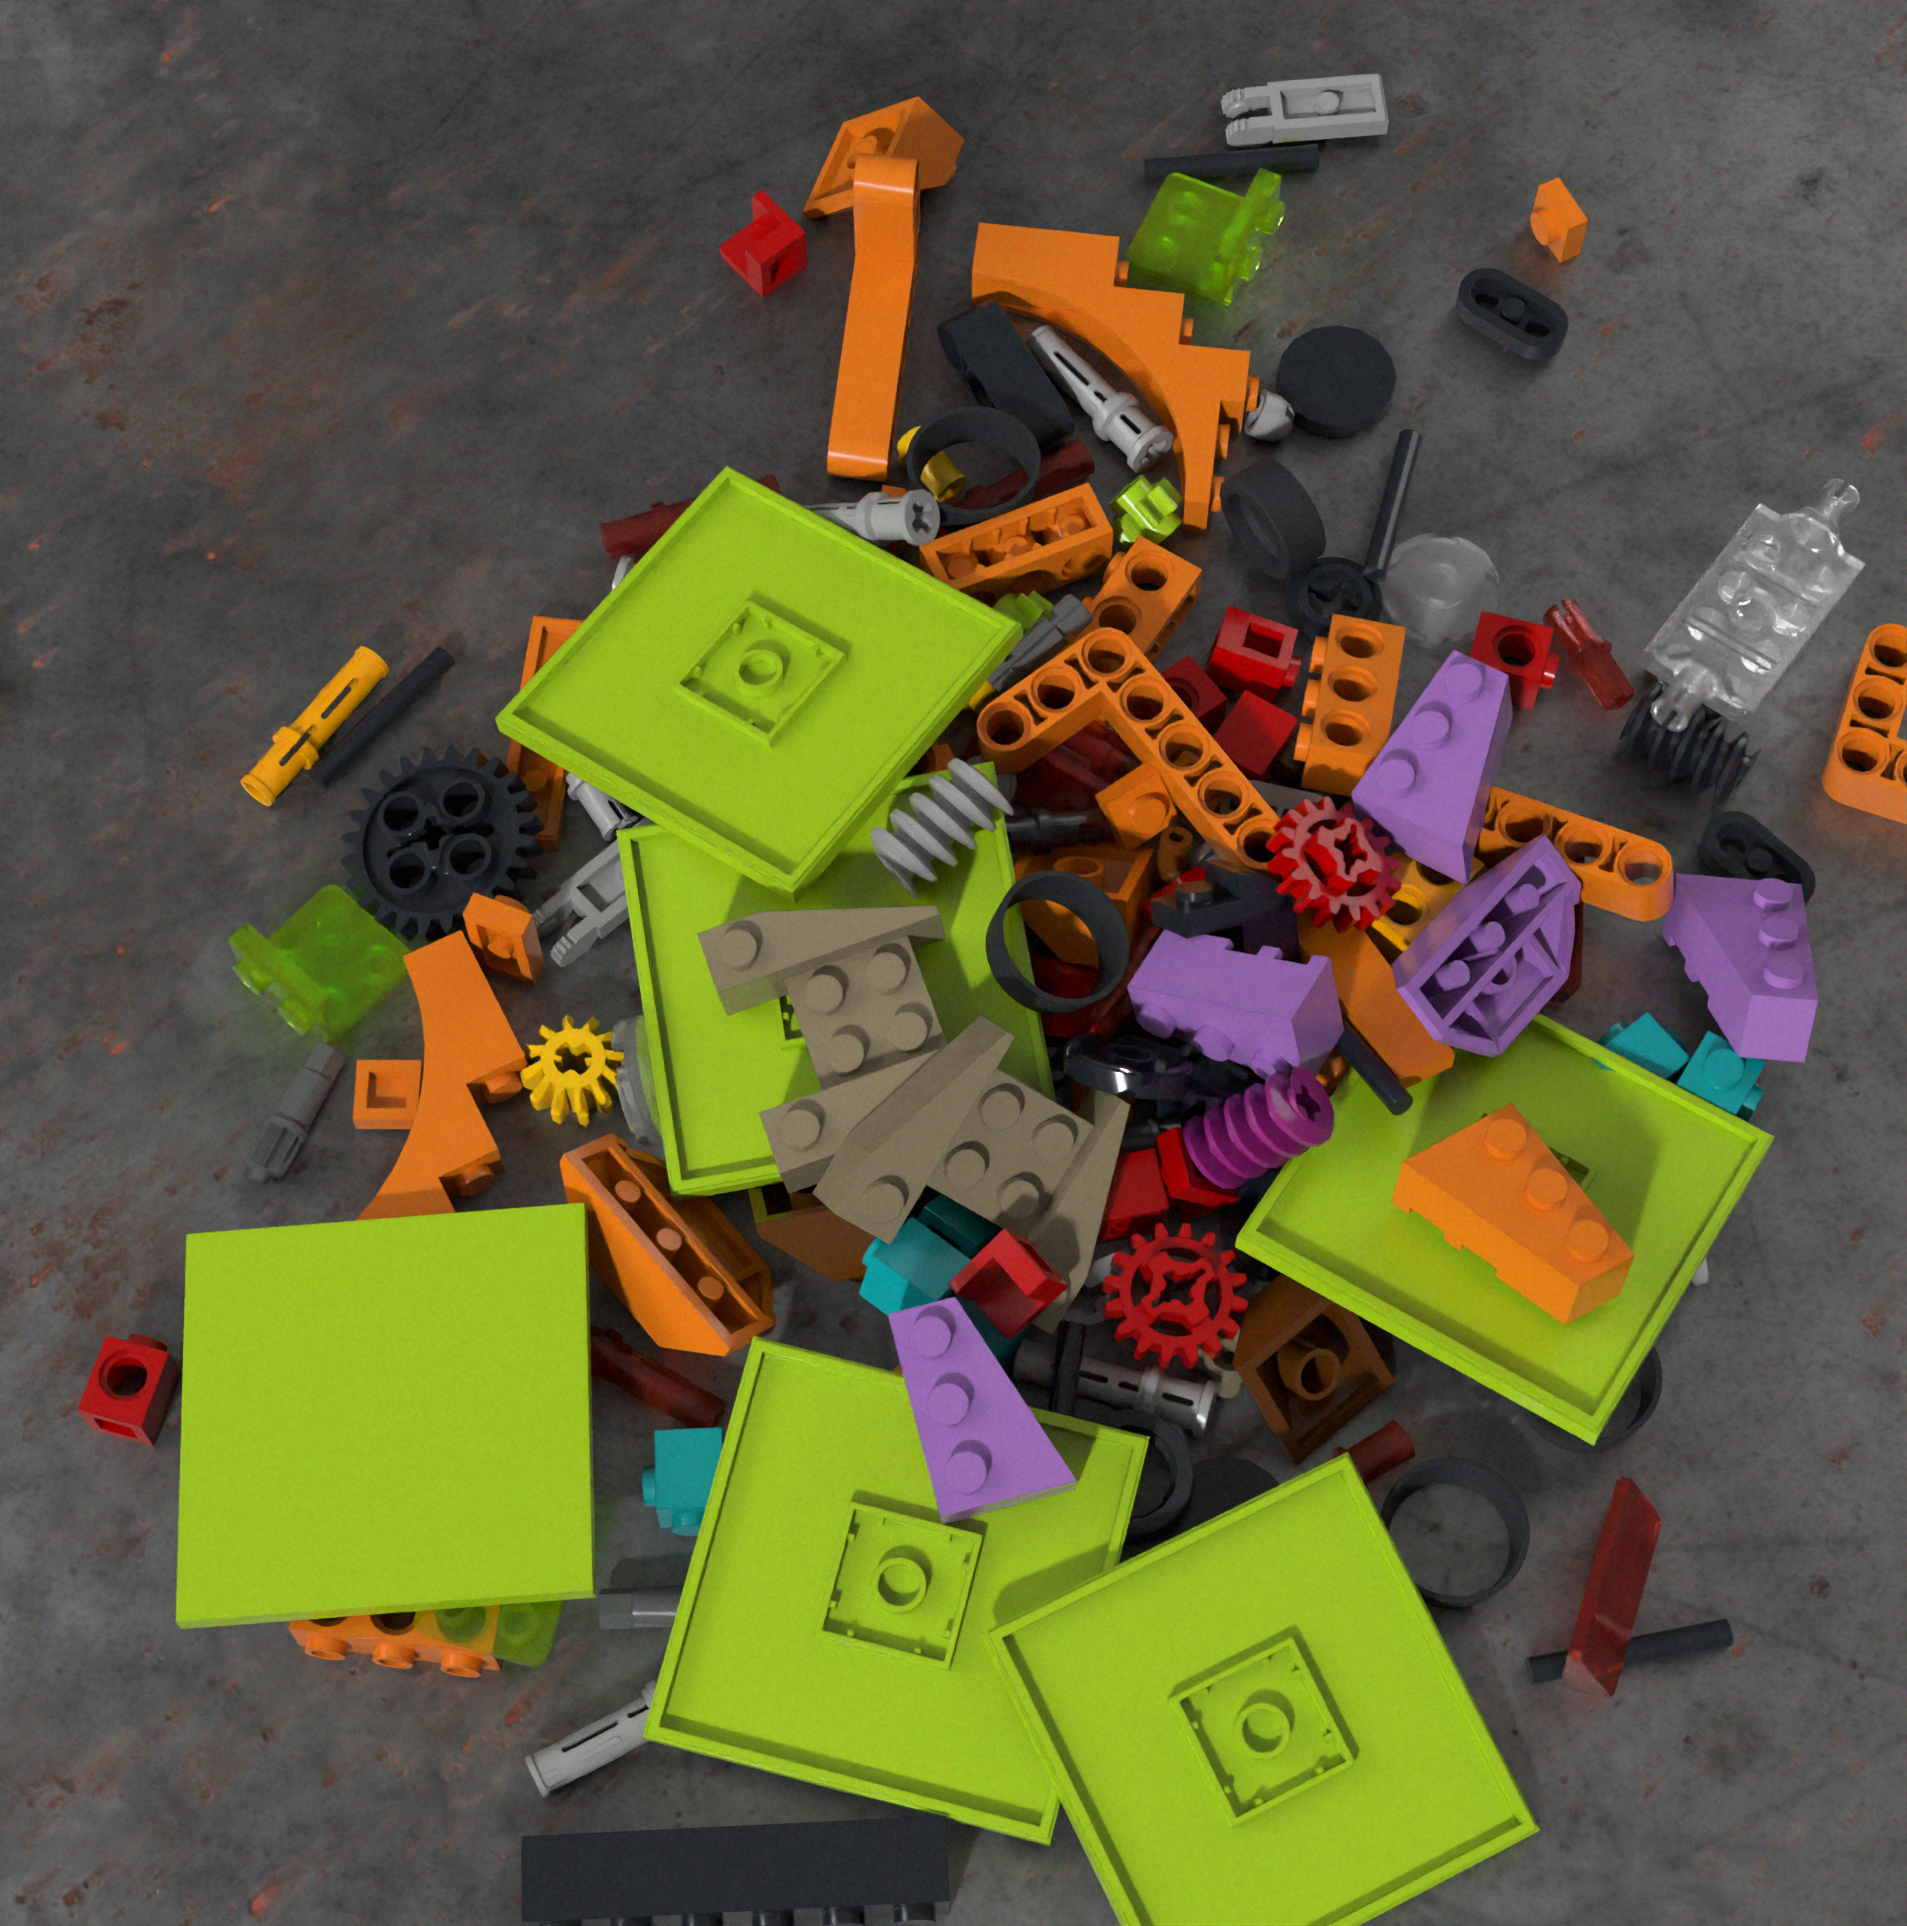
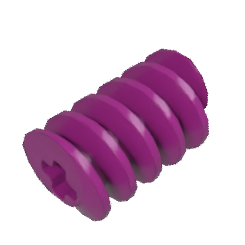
M1298 1066L1292 1069L1290 1077L1284 1073L1276 1072L1266 1079L1265 1085L1255 1083L1245 1090V1095L1235 1094L1225 1101L1224 1106L1214 1105L1205 1111L1204 1117L1197 1115L1191 1117L1184 1125L1185 1146L1194 1164L1208 1180L1224 1189H1236L1250 1178H1258L1267 1172L1269 1168H1277L1288 1161L1290 1157H1298L1309 1150L1310 1147H1318L1329 1140L1335 1127L1334 1110L1322 1084L1310 1071L1302 1066Z

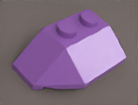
M1545 834L1535 837L1472 881L1468 886L1462 888L1392 963L1396 990L1434 1041L1490 1058L1500 1056L1569 978L1575 936L1574 905L1580 901L1582 884Z

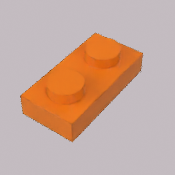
M473 892L463 912V917L473 952L481 968L535 988L545 969V962L533 914H530L523 904L512 898L498 895L493 900Z

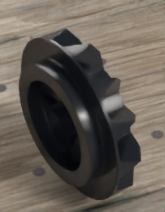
M1339 557L1319 558L1293 574L1286 588L1284 609L1287 610L1292 628L1299 629L1307 635L1311 645H1313L1316 636L1328 638L1332 615H1329L1328 618L1323 617L1324 602L1320 599L1329 601L1334 594H1338L1340 588H1343L1342 598L1344 599L1342 607L1345 610L1337 609L1334 611V614L1378 622L1383 606L1381 588L1378 583L1367 581L1362 575L1363 566L1354 561Z

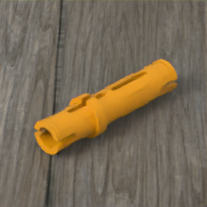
M359 646L354 656L320 690L314 700L289 728L282 726L277 730L272 738L273 746L258 761L256 766L240 780L243 788L258 802L270 807L276 801L275 798L303 768L308 770L319 760L317 753L342 723L351 716L353 711L372 691L381 678H384L390 670L385 661L371 649ZM346 686H349L351 691L326 719L321 718V714ZM308 732L310 737L284 766H281L279 764L280 760L304 733Z

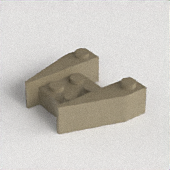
M937 906L757 912L697 933L714 985L727 1016L788 994L822 1091L759 1113L779 1173L789 1194L818 1184L846 1136L947 1046L913 950L945 939Z
M981 1015L846 1136L814 1189L813 1194L834 1214L888 1244L892 1243L926 1185L998 1226L1027 1237L1069 1285L1064 1292L1031 1322V1324L1053 1335L1087 1279L1130 1104L1115 1094L1091 1088L1079 1110L1075 1113L998 1068V1065L1015 1036Z

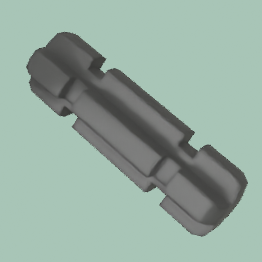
M1069 594L1061 599L1052 608L1055 614L1049 620L1043 616L1023 634L1022 640L1011 651V654L988 678L987 681L1000 695L1023 680L1022 677L1029 672L1031 674L1050 661L1069 643L1066 637L1071 632L1077 636L1092 622L1093 617L1077 597Z

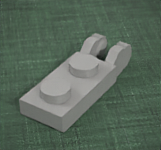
M1379 73L1267 82V86L1232 89V91L1226 92V95H1223V99H1221L1223 114H1226V117H1231V119L1237 118L1236 121H1231V124L1227 125V129H1225L1227 143L1231 144V147H1236V149H1244L1245 147L1260 148L1271 140L1273 143L1384 135L1388 132L1389 118L1382 77ZM1268 110V116H1259Z
M645 817L633 827L654 824L655 822ZM618 840L559 885V892L533 913L539 940L545 938L548 934L550 935L553 930H556L565 923L572 910L582 919L565 936H562L550 951V956L560 967H565L576 961L579 956L581 957L590 950L598 936L603 939L629 918Z

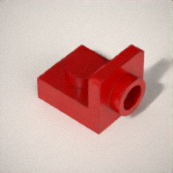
M1175 1126L1156 1136L1162 1161L1161 1175L1168 1187L1170 1197L1178 1199L1180 1218L1193 1223L1237 1201L1239 1196L1237 1188L1224 1189L1219 1187L1199 1171L1185 1146L1184 1128Z

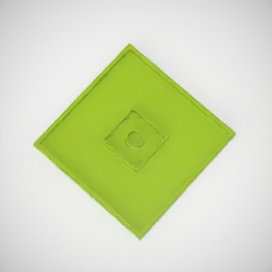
M726 466L497 715L495 720L499 731L796 905L1024 637L1021 623Z
M994 761L971 765L983 773L999 790ZM949 770L903 778L796 905L657 823L616 830L670 1192L674 1202L782 1183L783 1180L759 1113L822 1091L789 994L727 1016L714 985L697 933L757 912L937 906L945 939L913 950L947 1045L981 1015L1015 1036L998 1068L1056 1101L1041 1015L1039 1012L1030 1010L1017 1003L1002 989L990 969L986 955L985 943L989 923L1005 895L1016 884L1003 811L997 807L990 810L997 827L993 833L977 824L971 827L978 845L974 850L958 841L951 844L958 864L954 867L938 858L932 861L939 879L935 884L918 875L912 878L919 895L918 899H914L907 893L875 854L876 850L869 831L878 826L895 834L889 814L898 809L915 817L908 797L918 792L934 800L928 780L932 776L938 775L953 783ZM1019 902L1005 911L1003 921L1004 940L1016 968L1035 986Z
M1540 1013L1536 1014L1500 1056L1490 1058L1450 1046L1455 1053L1453 1067L1406 1088L1413 1097V1104L1401 1115H1393L1351 1066L1330 1097L1335 1118V1127L1331 1138L1318 1147H1310L1309 1150L1298 1157L1289 1158L1237 1235L1235 1247L1594 1446L1764 1160L1775 1136ZM1591 1058L1614 1071L1600 1068ZM1513 1103L1634 1253L1635 1256L1620 1295L1571 1323L1564 1325L1495 1276L1497 1269L1465 1246L1459 1251L1443 1239L1445 1232L1414 1210L1407 1214L1391 1203L1402 1162L1502 1107Z
M585 1203L186 1234L176 1623L181 1629L596 1598L588 1211Z
M753 1336L642 1738L925 1814L946 1816L948 1820L1050 1846L1061 1801L983 1643L980 1633L1119 1565L1150 1437L1028 1406L1077 1480L1075 1490L943 1525L903 1374Z
M1348 1452L980 1633L983 1643L1121 1926H1359L1540 1831Z

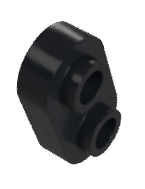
M1477 269L1463 278L1458 291L1456 308L1459 317L1468 326L1526 359L1545 360L1553 357L1561 350L1568 330V317L1559 304L1497 269ZM1488 303L1492 305L1494 308L1485 309L1478 304ZM1538 332L1542 334L1544 337H1534L1529 335L1528 333Z
M1728 811L1715 816L1708 823L1700 842V854L1705 865L1718 877L1749 880L1774 878L1786 883L1802 884L1806 909L1814 893L1816 880L1812 868L1803 858L1749 814L1739 811ZM1726 844L1734 845L1740 850L1741 855L1730 856L1722 850L1721 846Z

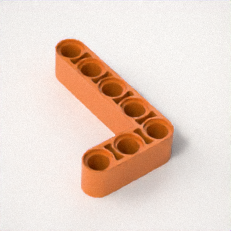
M858 153L853 184L855 262L829 436L827 476L888 482L919 263V158Z
M1892 623L1880 625L1872 630L1866 639L1850 678L1822 769L1821 783L1824 791L1833 800L1841 804L1907 824V783L1905 782L1907 780V740L1897 737L1907 704V628L1902 625ZM1877 658L1887 659L1897 667L1886 666ZM1861 710H1871L1877 713L1882 719L1870 718L1866 716ZM1844 762H1856L1862 765L1866 771H1855Z
M1107 627L1098 628L1088 633L990 702L980 712L977 720L980 756L984 763L994 761L995 772L1003 775L1016 774L1026 769L1100 715H1103L1142 764L1147 762L1159 771L1170 798L1221 860L1235 863L1268 876L1279 884L1284 881L1281 874H1275L1267 870L1269 862L1260 863L1253 861L1246 854V851L1255 845H1266V842L1276 833L1273 826L1280 818L1131 638L1121 630ZM1105 658L1117 660L1122 664L1119 670L1112 673H1102L1092 667L1096 661ZM1052 694H1063L1073 700L1068 706L1061 709L1048 708L1041 703L1047 696ZM1149 704L1158 708L1161 713L1150 720H1141L1130 714V711L1136 706ZM1002 729H1012L1022 735L1017 742L1010 745L997 744L991 740V737ZM1185 750L1193 752L1200 759L1196 764L1189 767H1180L1168 760L1173 753ZM1226 797L1236 802L1239 807L1230 814L1220 815L1212 812L1207 807V804L1213 799Z
M1493 785L1491 786L1485 809L1486 818L1482 833L1478 835L1473 854L1474 857L1485 864L1484 867L1488 869L1493 868L1528 843L1516 842V839L1524 836L1537 837L1545 834L1582 884L1580 901L1643 922L1657 920L1664 916L1672 907L1674 901L1673 863L1671 854L1664 846L1630 832ZM1585 856L1596 859L1584 864L1574 862L1575 859ZM1649 877L1656 880L1650 884L1644 885L1632 882L1637 878Z

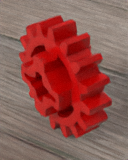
M1323 797L1316 805L1309 799H1305L1294 810L1290 809L1273 826L1276 833L1266 842V848L1276 854L1267 864V870L1275 874H1281L1284 880L1276 888L1278 894L1292 893L1297 899L1292 910L1298 915L1306 909L1314 913V927L1319 929L1332 920L1338 934H1345L1352 926L1359 932L1364 931L1393 907L1395 902L1392 896L1402 886L1400 881L1391 876L1401 866L1400 861L1386 856L1384 853V849L1391 843V840L1388 836L1376 838L1372 834L1371 829L1375 820L1370 816L1361 822L1356 820L1352 804L1347 802L1339 811H1336L1330 797Z
M1184 1222L1177 1237H1169L1163 1223L1155 1224L1152 1240L1149 1243L1144 1237L1134 1233L1127 1244L1132 1257L1126 1253L1115 1252L1110 1266L1120 1275L1105 1276L1101 1291L1109 1295L1116 1296L1115 1299L1105 1304L1102 1311L1104 1318H1120L1122 1321L1113 1336L1115 1341L1121 1342L1132 1336L1138 1342L1133 1358L1139 1361L1149 1350L1158 1353V1366L1166 1370L1173 1355H1180L1187 1369L1194 1368L1198 1360L1199 1349H1202L1211 1359H1215L1222 1350L1218 1336L1233 1341L1240 1329L1239 1325L1230 1317L1243 1316L1248 1307L1247 1300L1233 1295V1293L1243 1289L1247 1281L1246 1274H1229L1227 1270L1236 1256L1234 1251L1228 1250L1217 1255L1211 1250L1216 1234L1210 1231L1200 1242L1192 1240L1190 1223ZM1170 1256L1186 1258L1194 1263L1172 1260ZM1138 1272L1141 1275L1139 1281L1146 1289V1294L1140 1300V1303L1134 1307L1131 1297V1284L1134 1275ZM1215 1285L1218 1306L1216 1315L1211 1320L1208 1316L1211 1311L1204 1303V1296ZM1192 1286L1184 1304L1178 1299H1174L1168 1303L1164 1301L1157 1306L1166 1287L1170 1292L1174 1293L1180 1289L1185 1291ZM1155 1329L1177 1331L1180 1336L1165 1335L1155 1331Z

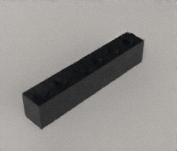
M946 1816L521 1836V1922L523 1926H724L752 1924V1926H795L794 1922L823 1920V1926H865V1918L893 1917L894 1926H931L936 1924V1915L950 1914Z

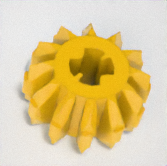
M566 1014L562 1021V1031L556 1033L551 1028L541 1025L538 1033L542 1045H525L524 1054L530 1066L522 1069L520 1075L523 1087L533 1090L530 1100L532 1106L537 1111L551 1107L552 1120L557 1122L558 1125L564 1122L571 1112H575L579 1124L586 1127L590 1122V1110L596 1108L600 1113L611 1116L614 1107L610 1096H626L629 1086L627 1079L622 1075L631 1070V1061L629 1054L619 1051L622 1042L620 1035L615 1030L601 1034L600 1022L594 1016L584 1024L582 1029H577L574 1019ZM572 1066H573L577 1071H579V1072H583V1071H585V1070L587 1069V1071H586L585 1073L581 1074V1075H579V1074H578L576 1071H574L573 1069H570V1070H568V1071H566V1070L569 1069V1068L572 1067Z

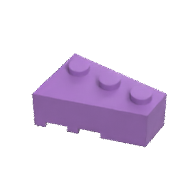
M1453 650L1352 791L1356 820L1361 822L1369 816L1374 819L1371 832L1376 838L1388 836L1391 840L1388 847L1468 886L1472 871L1471 861L1478 835L1482 833L1486 818L1485 809L1491 786L1496 781L1513 717L1509 675Z
M1673 873L1674 901L1672 907L1665 914L1661 934L1668 946L1677 945L1686 959L1684 971L1690 981H1700L1709 996L1707 1008L1738 1057L1805 1063L1819 999L1802 884L1786 883L1774 878L1749 880Z
M1166 929L1163 930L1127 986L1136 1021L1146 1031L1160 1038L1173 1036L1195 1045L1201 1053L1213 1060L1226 1061L1229 1059L1253 1069L1264 1080L1276 1072L1284 1073L1290 1077L1292 1069L1298 1066H1302L1315 1077L1317 1076L1344 1031L1331 959L1329 957L1313 955L1308 964L1305 965L1281 960L1283 953L1280 948L1263 945L1257 955L1231 951L1234 945L1227 938L1203 934L1187 939Z
M956 1297L888 1314L892 1336L943 1525L1075 1490L1077 1480Z

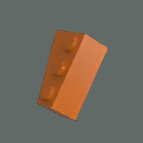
M1513 1103L1502 1107L1402 1162L1391 1203L1407 1214L1412 1210L1444 1231L1443 1239L1459 1251L1465 1246L1497 1269L1495 1274L1497 1278L1564 1325L1571 1323L1620 1295L1634 1259V1253Z

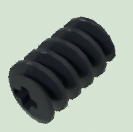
M1659 680L1656 681L1636 705L1619 739L1621 740L1629 734L1626 753L1634 758L1650 747L1647 765L1651 769L1657 770L1669 760H1672L1669 773L1671 781L1678 783L1693 772L1691 792L1699 796L1715 785L1712 804L1718 809L1726 806L1748 776L1761 749L1752 756L1746 753L1750 734L1745 731L1730 743L1725 741L1728 721L1725 719H1721L1709 730L1703 728L1706 708L1703 706L1697 708L1688 717L1681 715L1685 698L1681 693L1664 705L1660 702L1663 683Z

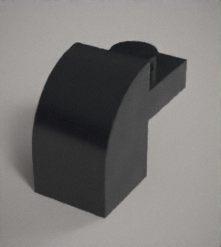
M1205 860V881L1185 882L1175 887V893L1151 899L1152 924L1188 939L1209 933L1211 936L1230 939L1234 945L1231 951L1257 955L1261 947L1265 945L1280 948L1283 953L1281 960L1289 962L1300 960L1297 915L1292 911L1294 904L1289 894H1278L1276 888L1280 884L1268 876L1226 860Z

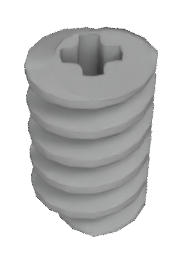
M957 758L947 763L953 783L938 775H934L928 780L934 800L918 792L908 797L915 817L898 809L889 814L895 834L878 826L869 831L876 850L875 854L889 873L914 899H918L919 895L912 878L918 875L933 884L939 880L932 863L935 858L942 860L952 867L958 864L951 845L952 843L958 841L972 850L978 846L971 830L974 824L992 833L997 829L990 811L992 808L997 807L1011 816L1014 814L1012 807L1005 797L983 773Z

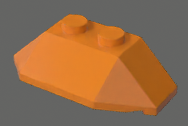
M609 1133L563 1154L559 1164L568 1204L585 1203L588 1211L589 1265L659 1347L725 1357L750 1344L753 1336L762 1338L773 1331L776 1326V1315L773 1312L774 1295L771 1268L708 1196L674 1202L671 1197L666 1162L650 1153L627 1147V1141L613 1133Z

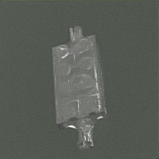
M1839 478L1829 479L1810 506L1784 515L1776 513L1761 503L1756 507L1643 649L1637 665L1670 684L1663 694L1651 705L1652 716L1660 725L1675 710L1677 715L1670 722L1667 729L1675 732L1683 731L1702 703L1743 728L1749 724L1857 582L1866 564L1846 553L1839 539V526L1860 502L1859 492L1854 486L1849 484L1842 495L1837 498L1834 495L1841 488L1844 480Z

